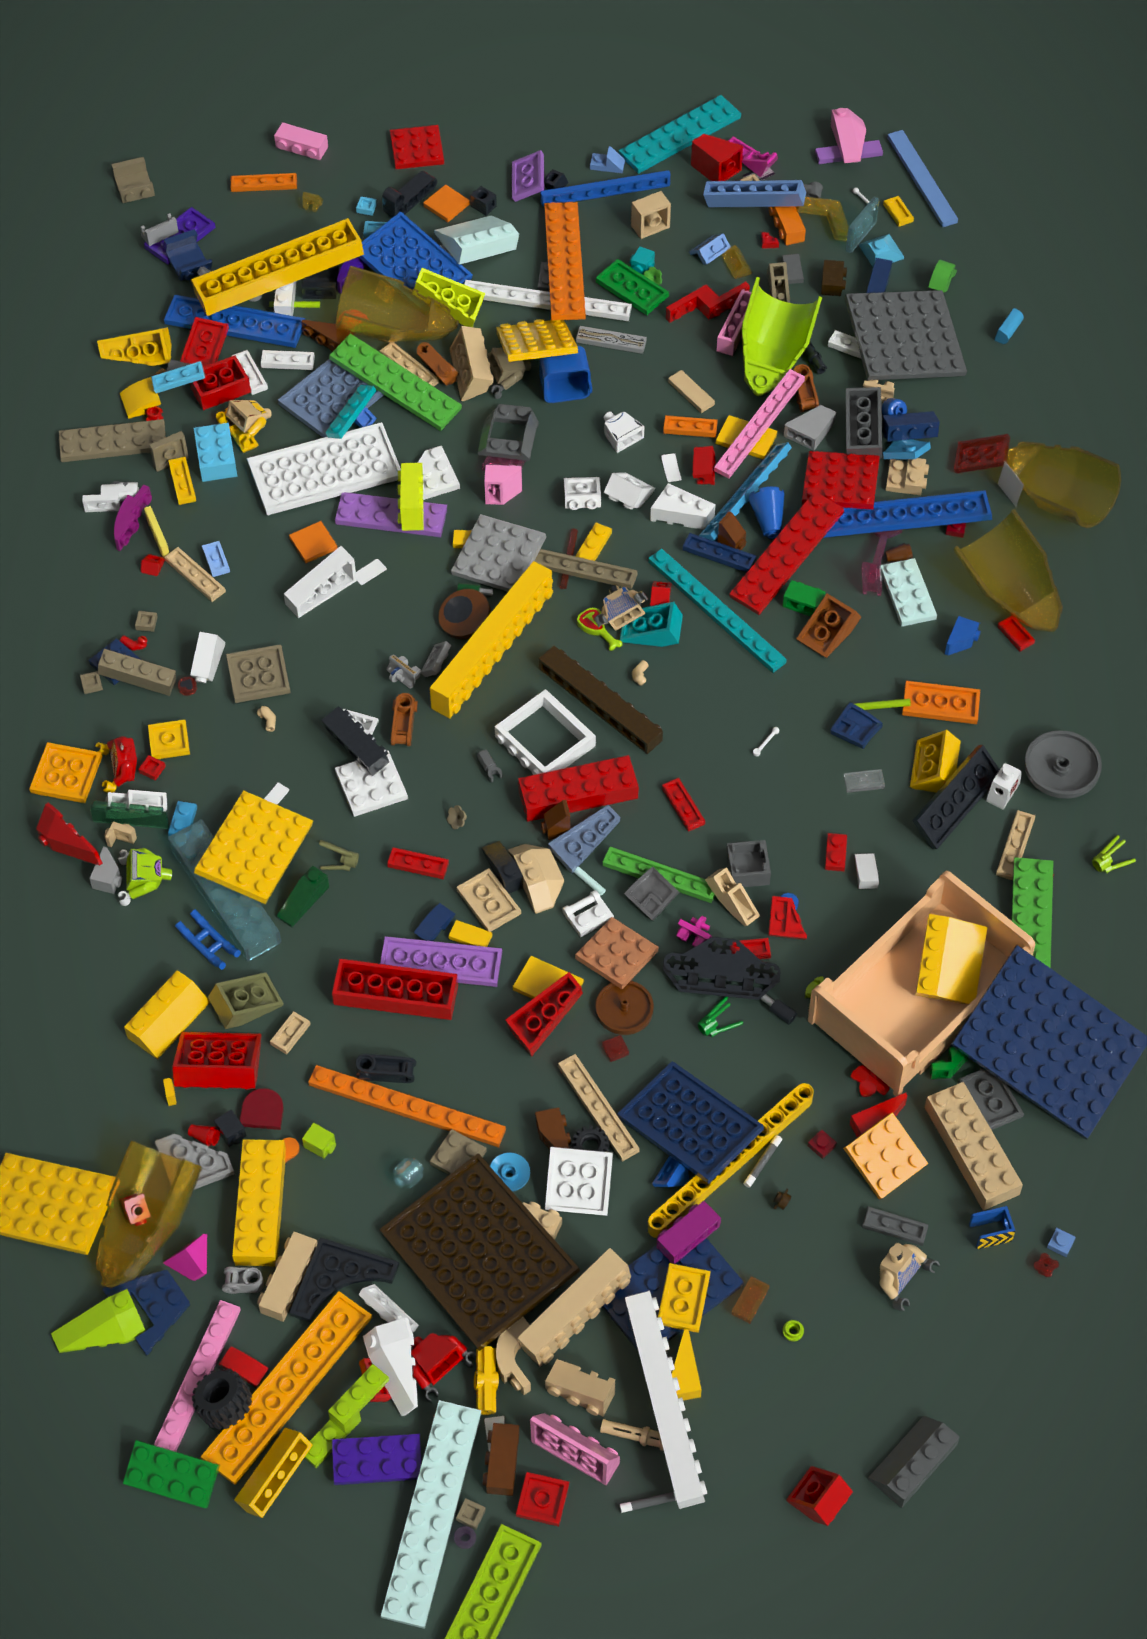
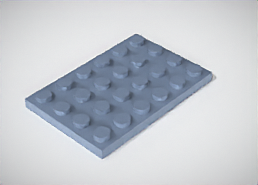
M329 359L279 398L278 405L325 438L327 437L325 432L360 385L368 384ZM376 390L365 407L369 408L384 394Z

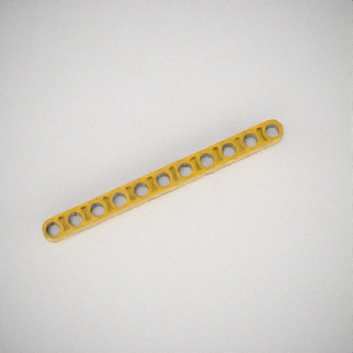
M806 1083L798 1085L758 1121L763 1124L764 1130L762 1132L765 1135H758L749 1144L751 1148L744 1149L735 1158L736 1161L731 1162L721 1172L722 1174L717 1175L709 1184L696 1175L651 1214L648 1220V1233L650 1236L657 1238L663 1230L667 1229L668 1231L676 1219L681 1216L685 1217L693 1205H699L765 1147L775 1135H778L809 1108L814 1094L812 1086ZM801 1094H806L808 1097H807V1098H803V1097H801L800 1095H801ZM786 1107H792L794 1110H787ZM776 1119L779 1123H773L771 1120ZM698 1184H705L707 1187L700 1188ZM684 1197H690V1198H692V1200H691V1201H685V1200H683V1198H684ZM675 1210L677 1213L669 1214L668 1211ZM660 1223L662 1227L656 1228L653 1224Z

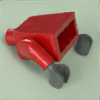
M431 1333L424 1340L418 1336L414 1338V1345H411L414 1348L411 1351V1355L415 1358L412 1374L421 1389H425L428 1402H432L428 1397L430 1392H434L438 1397L437 1389L431 1388L430 1383L434 1386L463 1359V1356L465 1357L464 1363L467 1367L473 1366L468 1357H472L476 1361V1353L473 1351L468 1352L466 1350L467 1347L455 1336L451 1335L439 1336Z

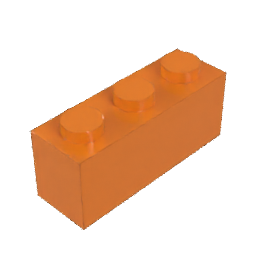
M795 206L769 207V214L773 216L774 225L778 227L780 239H783L785 245L805 241L806 229Z

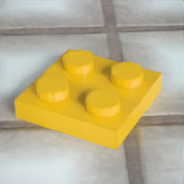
M186 720L148 725L152 757L163 759L190 755Z

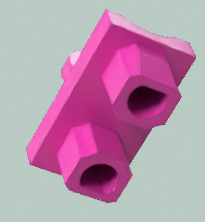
M701 916L699 920L694 917L691 919L690 922L695 924V926L682 919L678 923L680 928L676 935L677 938L687 942L691 934L696 936L692 944L694 947L712 937L702 930L708 931L710 928L709 925L705 924L706 917Z

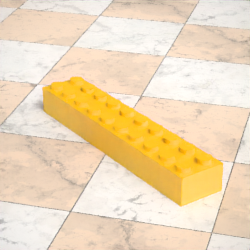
M347 218L191 279L195 295L206 315L209 316L364 255L361 239Z
M535 561L531 563L430 687L431 709L449 719L454 713L457 714L462 703L470 698L474 688L479 687L483 677L491 672L495 662L500 661L504 651L511 647L516 636L519 637L525 625L532 621L533 615L539 612L546 599H550L552 596V570Z

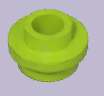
M790 1320L784 1324L783 1335L787 1340L798 1341L803 1337L804 1327L800 1322ZM795 1329L797 1333L791 1334L789 1330Z

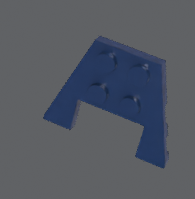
M167 1269L102 1289L107 1298L128 1289L130 1296H134L153 1324V1327L135 1338L146 1356L152 1351L153 1346L164 1337V1333L169 1327L174 1325L190 1306L189 1300Z

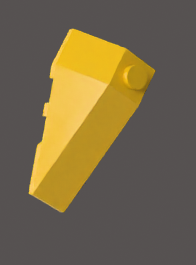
M168 327L97 341L100 357L104 359L140 363L149 366L167 364L171 360L172 344Z

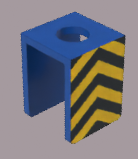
M1007 1206L972 1214L969 1222L970 1227L1002 1221L1005 1229L979 1236L976 1245L977 1249L1012 1242L1016 1230Z

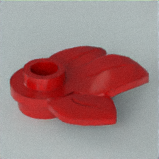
M866 1066L857 1067L851 1074L853 1080L860 1082L859 1092L862 1097L872 1096L876 1091L881 1095H886L890 1089V1086Z

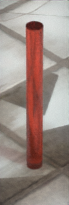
M575 528L571 529L566 555L573 556L578 534V530ZM562 573L560 589H567L569 575Z

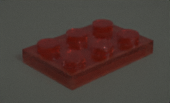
M1003 434L958 442L954 471L957 474L1004 466V463H1007L1010 436Z

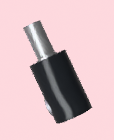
M766 994L761 998V1000L771 1006L769 1010L788 1025L796 1018L797 1012L780 999L774 1001Z

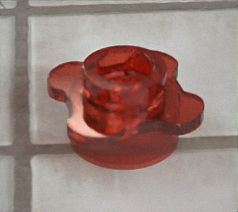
M1042 1253L1039 1261L1034 1263V1269L1038 1270L1045 1277H1051L1053 1270L1059 1267V1262L1051 1259L1047 1253Z

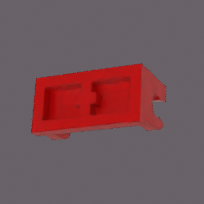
M713 446L694 447L693 478L699 479L697 484L715 485L714 467L716 465V455Z

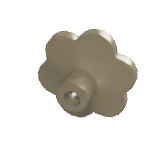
M459 805L451 807L448 811V823L452 825L453 829L463 827L467 819L465 811Z

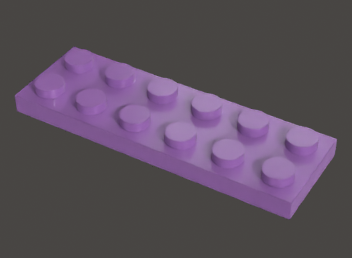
M343 492L335 523L337 525L441 537L447 505L423 502L424 530L402 531V524H398V513H401L400 509H398V499Z
M385 937L380 964L458 974V983L497 987L502 948Z

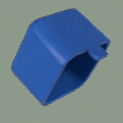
M577 346L578 353L539 358L540 381L546 402L556 403L584 399L592 393L591 373L586 352L582 346Z

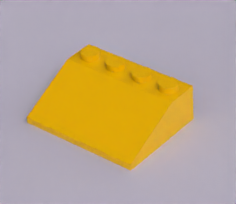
M929 914L915 996L967 1005L976 999L987 927L951 917Z

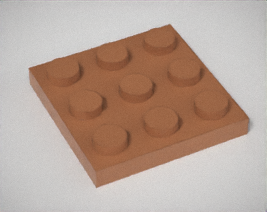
M611 917L575 954V959L620 989H623L654 957L659 947Z

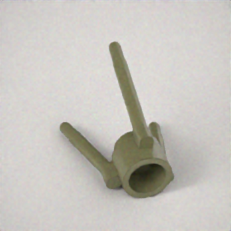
M320 840V846L341 853L340 862L344 863V865L321 866V870L350 871L351 867L356 868L359 853L348 851Z

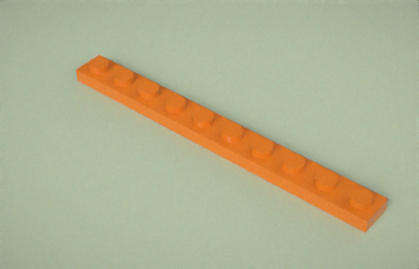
M318 1065L315 1066L308 1082L311 1087L443 1130L451 1131L453 1129L468 1138L496 1147L500 1146L506 1131V1126L359 1080L358 1078Z

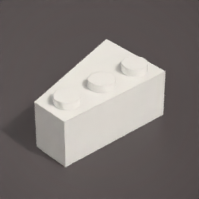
M668 483L651 507L650 521L656 522V520L667 521V524L679 523L684 524V527L704 530L715 517V504Z

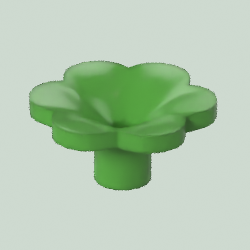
M650 267L649 270L644 272V276L658 285L662 283V272L660 270Z

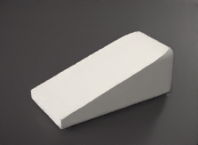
M855 854L858 889L878 888L879 878L875 855Z

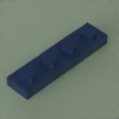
M689 533L683 544V551L744 572H748L756 561V556L692 533Z

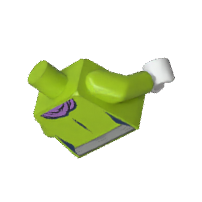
M124 849L120 851L121 857L118 860L120 864L126 865V890H129V893L121 891L118 894L120 899L125 897V899L119 901L122 906H127L131 901L130 898L135 899L158 889L162 879L171 880L172 869L162 868V858L148 849H131L129 853Z

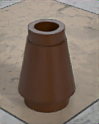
M903 543L885 551L887 562L904 561L913 557L910 544Z

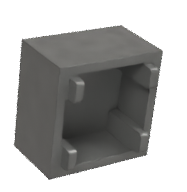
M766 840L727 843L726 858L728 871L736 884L741 883L743 887L770 885L771 870Z

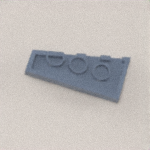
M607 805L548 843V848L572 874L620 822V816Z

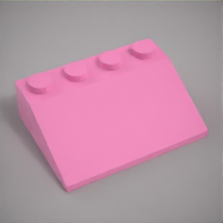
M543 1413L532 1416L530 1420L532 1443L602 1484H608L620 1464V1456H618L615 1450L609 1447H602L593 1437L588 1436L587 1438L583 1436L574 1426L570 1425L568 1427L564 1425L555 1415L549 1416Z

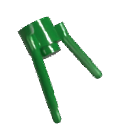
M725 996L697 1023L699 1030L704 1036L710 1034L711 1037H714L718 1033L743 1025V1021L716 1029L718 1023L715 1018L730 1006L728 1002L721 1007L728 1000V997Z

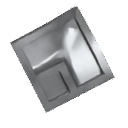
M651 867L624 894L654 921L680 892L654 867Z

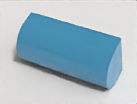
M1016 308L1012 309L998 329L995 341L1001 344H1006L1024 319L1023 314Z

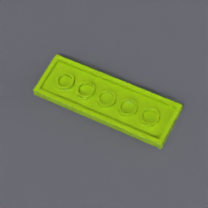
M501 1524L445 1639H497L542 1543Z

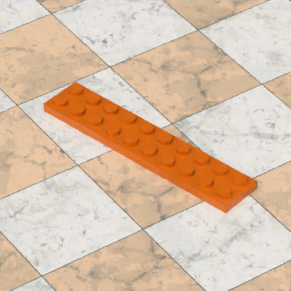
M578 202L545 203L551 320L586 319Z

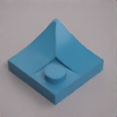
M914 439L893 441L883 452L884 459H917L930 450L931 445L930 442Z

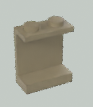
M144 157L112 164L113 175L123 203L155 196L153 183L150 182Z

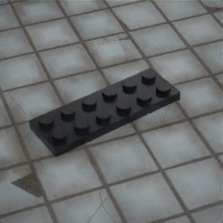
M978 745L912 820L932 849H938L990 789L994 778L998 774L1000 769L984 745Z

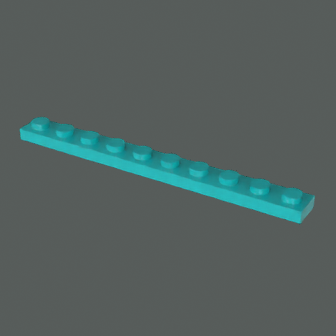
M660 549L648 558V563L772 673L786 664L787 659L663 549Z

